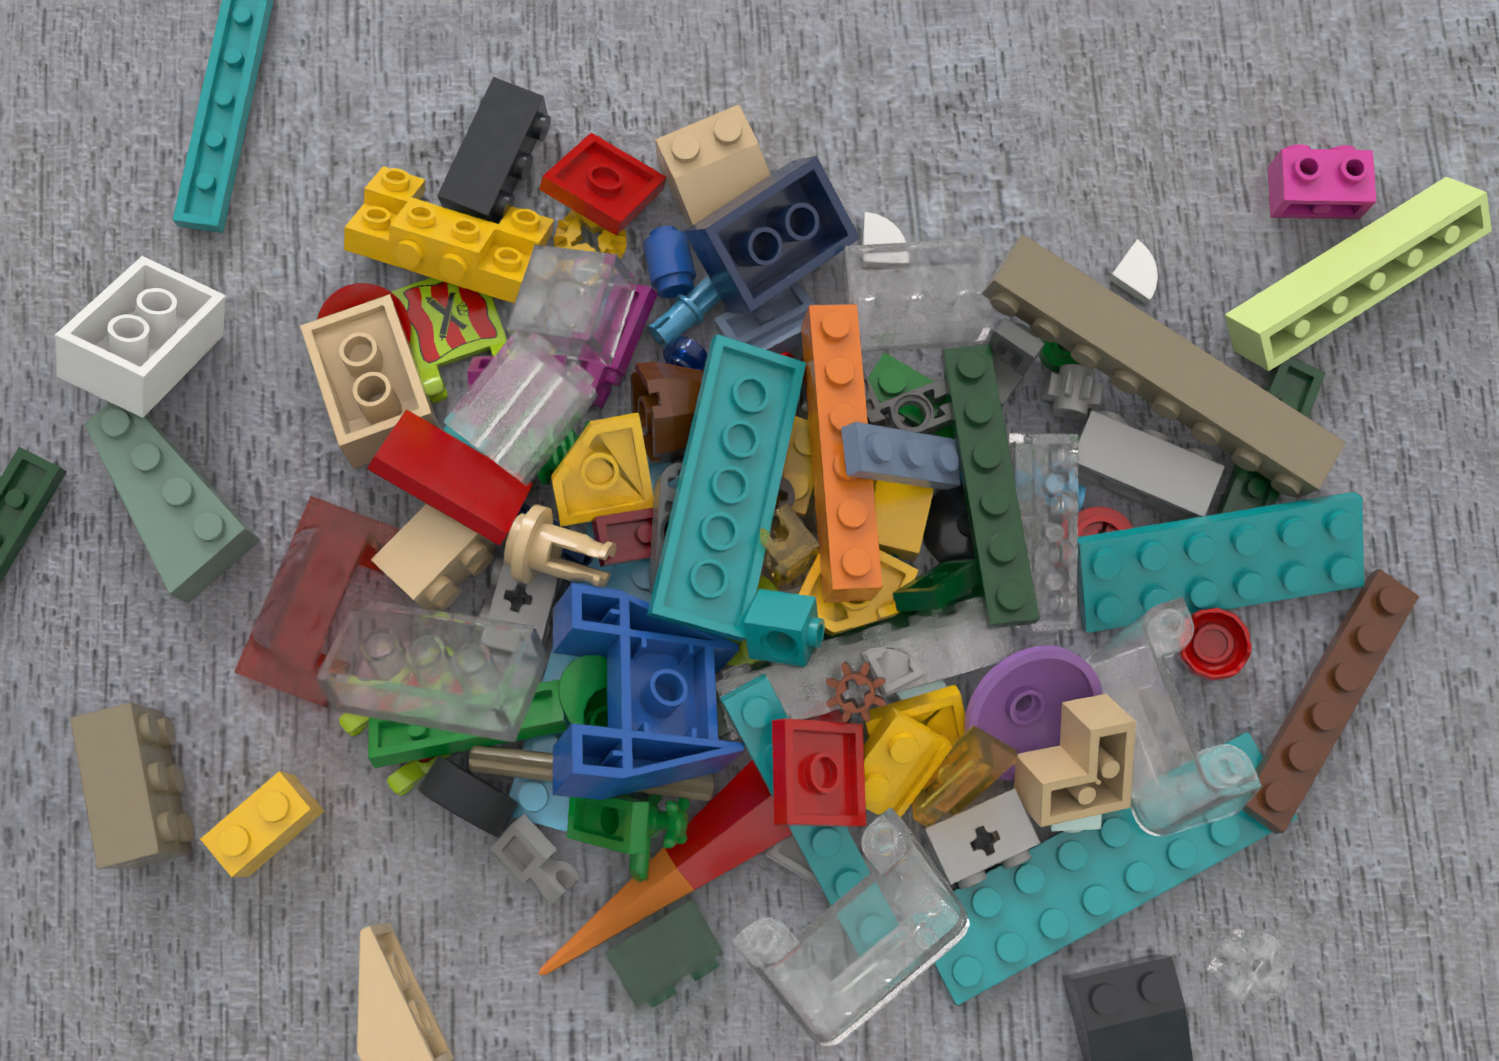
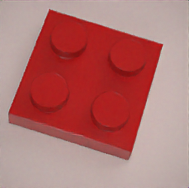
M591 132L542 176L539 190L617 236L663 191L667 177Z
M788 718L772 720L774 825L866 826L863 724Z

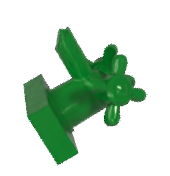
M629 794L604 800L570 797L566 838L629 854L630 874L637 882L641 883L644 880H648L651 837H657L659 831H666L667 833L663 841L664 848H673L675 844H684L687 841L685 832L688 826V815L686 812L690 806V801L688 798H679L678 803L668 800L666 811H660L657 804L661 801L662 795L650 794L647 799L631 798Z

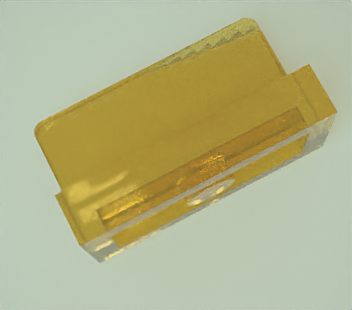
M973 725L952 745L953 748L912 802L914 820L927 827H931L947 811L951 814L961 812L1018 761L1017 751Z

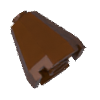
M657 361L636 363V372H632L630 376L632 413H639L642 430L646 433L643 434L648 465L667 463L685 453L704 371Z

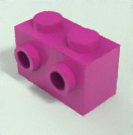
M1304 144L1292 145L1281 149L1268 166L1270 218L1360 219L1376 203L1373 150H1356L1354 146L1350 145L1336 146L1331 149H1311L1310 146Z

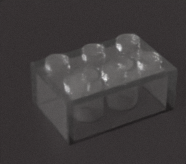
M985 238L845 246L841 265L844 305L857 304L861 352L976 346L987 343L994 329L990 300L982 295V292L989 283Z

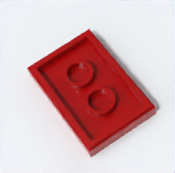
M407 409L374 455L367 468L379 477L497 545H501L533 485L530 481Z

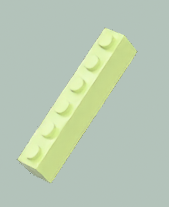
M1445 177L1225 314L1234 351L1267 371L1277 367L1491 232L1487 192Z

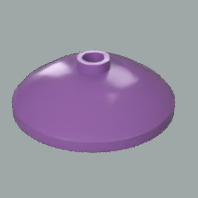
M1035 646L1008 656L984 676L969 701L965 715V737L971 754L990 774L1000 779L1014 781L1015 754L1060 745L1062 702L1102 694L1097 674L1078 654L1063 647Z

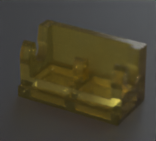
M788 503L776 510L779 525L774 528L776 534L774 540H772L770 533L766 529L761 528L759 532L760 541L766 549L763 565L773 576V582L779 589L811 567L820 548V544Z

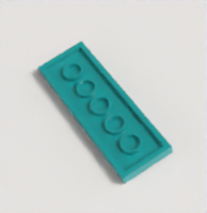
M716 334L711 339L647 616L737 641L746 639L743 622L757 593L806 362Z
M1356 492L1074 538L1081 626L1086 633L1190 616L1199 610L1211 608L1226 610L1364 586L1363 497Z

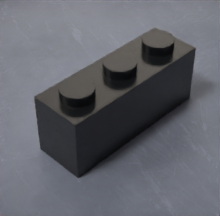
M496 77L492 78L437 195L442 207L499 224L507 211L514 205L515 196L513 192L518 181H524L531 170L533 162L531 153L537 140L542 142L549 131L551 116L548 115L543 95Z

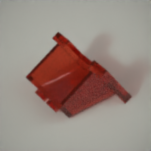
M310 496L234 673L328 708L346 663L320 653L356 567L360 566L384 575V572L371 559L400 530Z

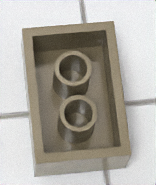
M131 702L71 717L70 722L97 869H136L191 854L189 842L194 840V827L189 814L183 812L180 793H183L185 790V781L181 768L177 764L174 765L171 746L176 742V735L170 718L165 717L163 711Z

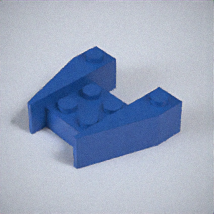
M571 583L553 608V653L578 657L600 655L607 658L608 727L572 723L553 745V795L604 800L721 772L744 751V743L718 740L715 674L739 651V645L719 635L647 616L650 603L619 589Z

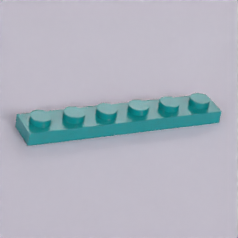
M222 0L172 219L178 227L219 233L224 232L274 0Z
M762 674L720 697V700L774 799L772 720L788 718L767 676ZM788 826L859 958L903 934L847 827Z

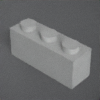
M1092 410L1081 424L1062 472L1176 521L1206 515L1225 466L1212 461L1213 457L1203 450L1197 448H1187L1185 450L1169 443V438L1158 431L1151 429L1141 431L1126 425L1125 419L1113 412L1100 411L1098 413Z

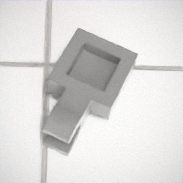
M525 814L514 821L490 848L523 885L532 879L539 887L544 898L551 903H554L566 891L564 887L569 890L580 879L579 873L572 865L563 861H555L551 858L557 849Z

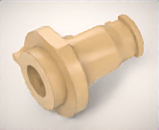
M537 504L527 514L521 513L513 522L506 540L504 560L507 565L511 566L512 578L525 584L531 583L538 573L542 572L571 582H587L593 586L605 587L610 578L609 572L560 558L562 550L565 548L606 560L608 556H615L617 547L615 543L607 541L605 544L596 542L588 535L553 525L552 509Z

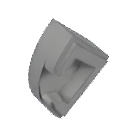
M877 647L859 653L864 663L866 661L870 662L868 671L873 680L878 677H885L886 682L882 686L877 687L883 698L929 675L917 659L897 649Z

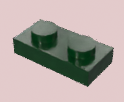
M975 559L943 561L893 592L897 612L917 611L919 616H932L947 610L946 604L953 599H959L971 594V587L979 583Z

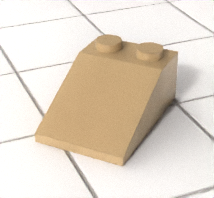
M739 104L655 139L657 163L663 175L667 177L668 186L689 228L770 176L758 141Z
M390 294L300 325L338 445L353 469L372 461L374 455L406 409L440 428Z
M391 923L370 925L360 930L357 1053L360 1060L451 1061L454 1059L452 1052Z

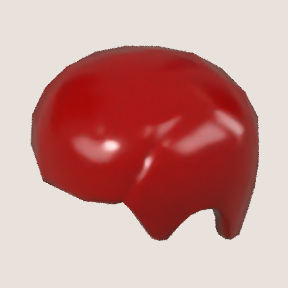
M1220 608L1199 610L1189 616L1181 625L1176 639L1178 658L1190 674L1206 681H1223L1237 675L1250 658L1252 652L1248 628L1236 614Z

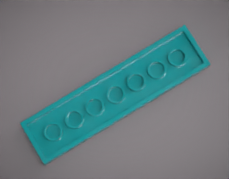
M1249 732L1241 733L1132 792L1130 808L1102 814L1101 829L1082 830L1077 833L1060 831L1040 842L1041 844L1028 849L1032 856L1029 860L1005 869L1001 863L985 872L987 875L985 880L962 890L957 887L907 914L954 1005L962 1004L1273 833L1235 806L1263 758ZM1294 814L1290 823L1298 819L1296 814Z

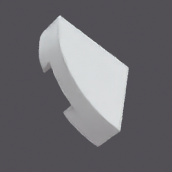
M865 212L863 218L862 261L907 263L909 258L908 247L901 231L888 219L874 213Z
M1137 239L1109 280L1145 305L1148 304L1155 292L1158 273L1152 254Z

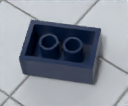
M817 156L789 162L684 231L728 312H753L860 239Z

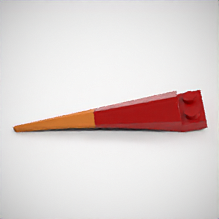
M826 696L798 719L842 722V714L836 706L827 707L826 702L830 698ZM753 760L688 822L685 832L687 841L684 844H675L673 848L663 847L649 861L648 880L640 883L632 877L540 968L538 975L549 974L685 895L791 837L792 833L788 826L774 825V799Z

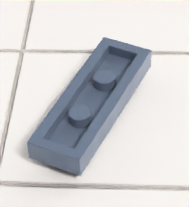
M854 422L841 427L847 476L942 490L961 486L958 468L959 457L956 451L955 439Z

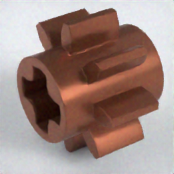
M845 661L841 664V670L844 674L843 678L838 680L834 677H828L825 682L830 687L836 688V696L831 697L826 702L827 707H833L839 704L845 710L842 715V722L846 723L852 713H861L862 718L869 722L871 716L868 708L873 703L877 706H885L886 700L883 697L875 695L876 688L882 686L886 679L885 677H878L873 680L867 674L870 668V662L868 661L862 665L860 671H852L850 665ZM849 679H855L858 685L867 684L870 688L864 695L863 704H857L854 698L847 700L844 698L843 693L849 687Z

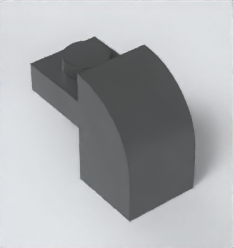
M1005 317L987 343L991 346L1001 407L1007 402L1045 344L1037 339L1028 327L1019 323H1013Z

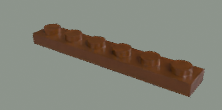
M1381 569L1370 573L1235 806L1275 834L1285 832L1418 600L1419 596Z

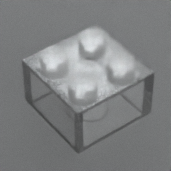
M534 245L506 330L530 353L567 355L569 359L611 365L638 280L617 254Z

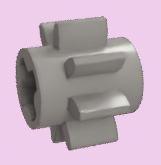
M1075 364L1062 365L1059 374L1050 373V378L1046 381L1043 401L1054 402L1052 413L1057 417L1068 420H1084L1087 418L1088 410L1097 411V406H1101L1104 384L1093 383L1095 371L1090 368Z

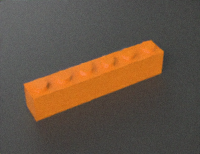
M857 304L809 305L801 326L803 360L806 362L805 385L823 603L872 601L883 588L873 480L847 476L841 427L854 422L868 424Z

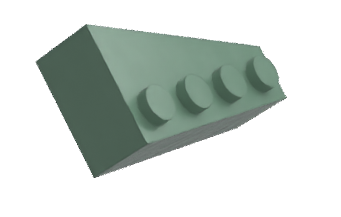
M109 402L84 423L170 595L190 603L261 540L147 414L142 418Z

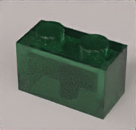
M693 898L606 952V955L635 1006L637 1007L647 1000L649 1006L653 1008L676 994L677 991L673 984L686 975L690 974L695 982L718 968L720 964L716 957L722 954L724 950Z

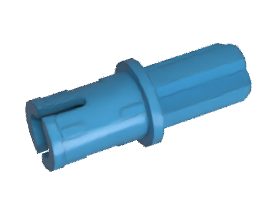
M709 276L704 278L687 295L679 294L676 296V303L647 327L653 339L659 345L662 344L664 349L670 348L694 324L700 325L704 321L703 315L721 299Z

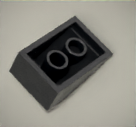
M1156 953L1062 976L1084 1061H1193L1186 1007L1172 956Z

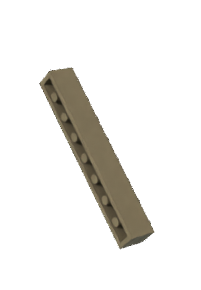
M1024 234L1009 249L982 292V295L990 300V304L995 310L1009 317L1016 316L1031 326V331L1037 337L1047 342H1056L1069 350L1071 357L1077 363L1087 368H1097L1111 378V382L1116 388L1125 393L1137 394L1151 403V408L1155 413L1169 420H1177L1191 429L1193 437L1198 441L1210 446H1218L1232 455L1231 460L1237 466L1248 471L1260 473L1271 481V486L1283 495L1300 498L1320 490L1346 443Z

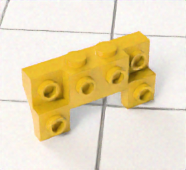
M383 166L364 188V204L344 228V250L519 305L529 289L539 258L553 233L554 219L538 215V213L530 209H519L512 206L499 224L422 201L421 198L425 194L426 179L410 175L406 171Z

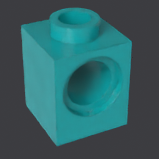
M764 589L758 590L743 622L750 659L806 667L813 649L821 647L825 632L824 619L818 618L816 597Z

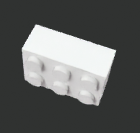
M141 256L55 334L56 375L143 418L223 337L226 295Z

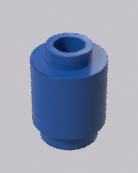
M662 226L653 229L649 233L650 237L646 238L642 243L651 286L657 289L658 296L661 298H676L679 294H688L694 289L693 280L696 278V272L689 241L685 233L676 230L674 226Z

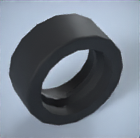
M441 756L436 758L418 788L423 795L495 837L501 835L519 805L516 800Z

